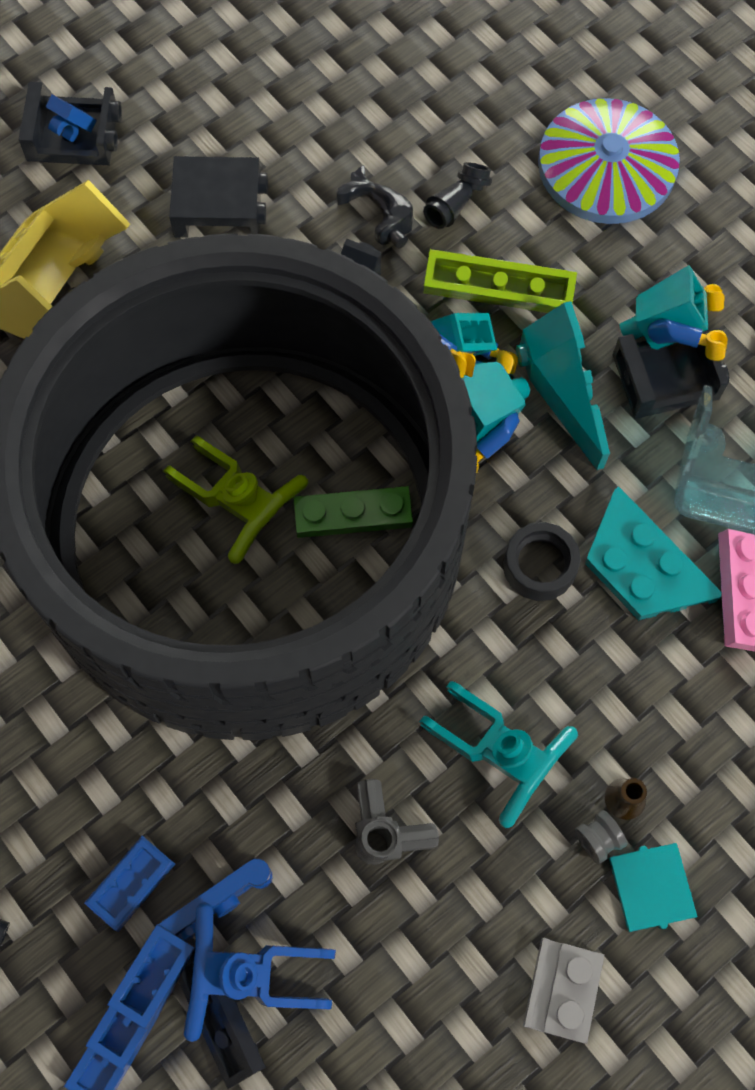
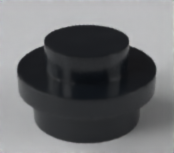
M465 162L463 169L459 170L457 177L467 182L472 190L481 191L483 186H490L492 183V178L490 177L491 169L481 164Z

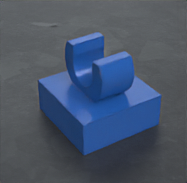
M53 94L46 105L48 109L58 114L51 119L48 129L59 136L62 133L61 136L71 142L78 136V126L91 133L97 122L95 118Z

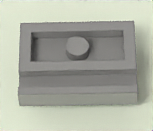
M542 938L523 1027L587 1044L605 954Z

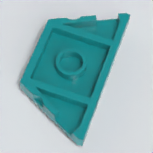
M618 486L611 496L585 561L586 566L637 620L655 617L662 612L672 613L685 610L688 606L717 602L722 597V592Z

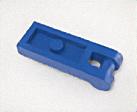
M253 859L158 925L187 942L195 937L196 908L199 904L209 903L213 908V914L216 913L218 918L235 909L240 904L237 897L250 888L264 889L268 887L272 882L273 873L264 860Z

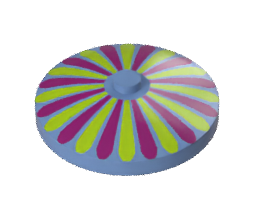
M610 98L580 102L567 108L555 117L543 135L538 159L539 173L543 185L550 196L561 207L582 219L605 224L631 222L655 211L671 193L678 175L680 162L677 143L671 131L662 120L637 104Z

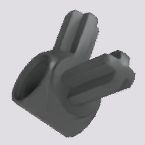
M366 779L357 783L361 821L355 823L357 832L355 850L363 862L377 865L386 860L400 859L402 852L433 849L438 846L439 834L435 824L427 823L399 827L397 821H393L392 817H386L382 787L379 780ZM370 833L380 834L385 839L386 850L382 852L373 850L368 844L367 835Z

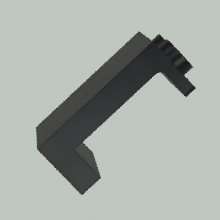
M29 82L18 139L26 160L29 162L110 166L112 151L116 152L118 146V136L115 130L116 122L120 123L122 119V105L120 101H116L113 88H104L103 99L58 97L97 120L91 133L78 126V136L71 142L61 136L62 133L59 136L48 129L51 119L58 114L46 107L51 96H47L43 82Z
M174 156L169 212L174 237L188 238L189 226L250 227L251 234H259L260 224H266V202H261V194L268 193L267 172H261L259 157Z
M707 330L705 332H702V334L707 335V333H709L710 331ZM630 334L618 337L612 354L634 419L720 400L730 379L726 364L721 363V361L708 359L705 356V346L699 344L695 348L676 342L656 350L651 348L647 341L636 343L634 335Z

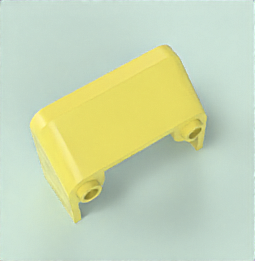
M89 180L33 212L19 226L0 252V330L23 339L29 337L33 332L32 328L53 307L51 303L76 267L84 263L91 265L97 261L104 251L101 246L105 240L129 227L130 223Z

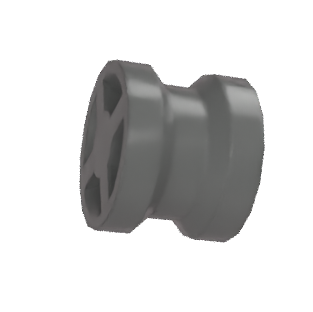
M604 810L596 814L594 821L589 825L581 824L575 828V834L582 847L598 865L607 859L608 853L613 849L620 851L627 846V840L621 828L611 815Z

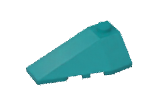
M569 301L561 304L523 329L520 345H516V355L519 366H525L531 383L595 469L599 470L604 469L610 451L600 408L597 404L591 405L590 403L593 397L591 384L593 383L591 370L583 371L580 349L585 348V344L572 302Z

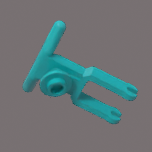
M450 681L446 688H448L447 691L453 697L494 723L476 747L470 746L428 716H423L419 722L427 732L470 761L484 760L519 783L499 817L502 827L510 828L515 824L530 797L556 761L577 739V729L573 726H566L542 751L533 745L531 737L525 731L507 728L504 725L501 712L464 689L458 683Z

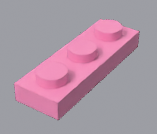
M727 529L718 533L725 646L755 652V535Z

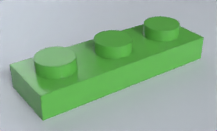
M409 486L294 497L297 538L412 528L413 524Z

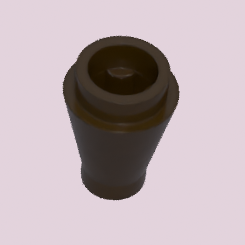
M636 778L617 779L606 789L605 804L610 813L615 817L623 820L634 819L643 812L646 806L647 788L641 780ZM626 789L630 790L633 793V798L635 800L630 799L627 796Z

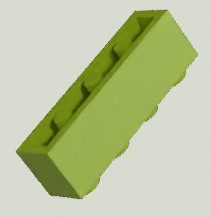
M430 249L423 293L549 313L565 302L571 301L573 303L577 272Z

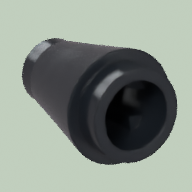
M458 180L456 183L429 197L423 209L427 222L437 229L452 226L466 203L472 197V188L467 182Z

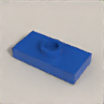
M141 836L84 904L111 928L119 932L175 866V863L144 836Z

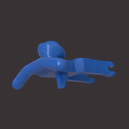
M206 902L199 904L196 908L195 956L191 996L184 1026L185 1039L194 1042L200 1038L209 995H226L228 998L235 1000L253 996L261 1005L266 1007L332 1009V1000L326 998L269 996L271 960L274 956L335 959L336 950L266 945L257 954L214 952L213 908Z

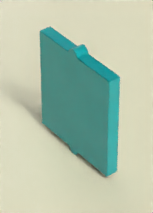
M677 843L647 849L646 846H641L636 852L609 858L628 932L656 926L660 929H666L669 923L698 917Z

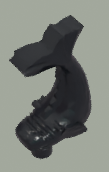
M365 166L359 167L355 172L351 173V182L343 184L338 188L337 204L343 205L364 195L373 197L384 211L383 220L374 232L375 240L381 245L392 242L398 249L404 247L408 241L405 234L412 231L413 206L411 202L395 190L369 181L365 176Z

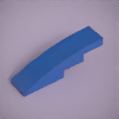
M157 924L107 1004L110 1007L87 1042V1050L64 1085L66 1089L116 1090L176 986L195 947Z

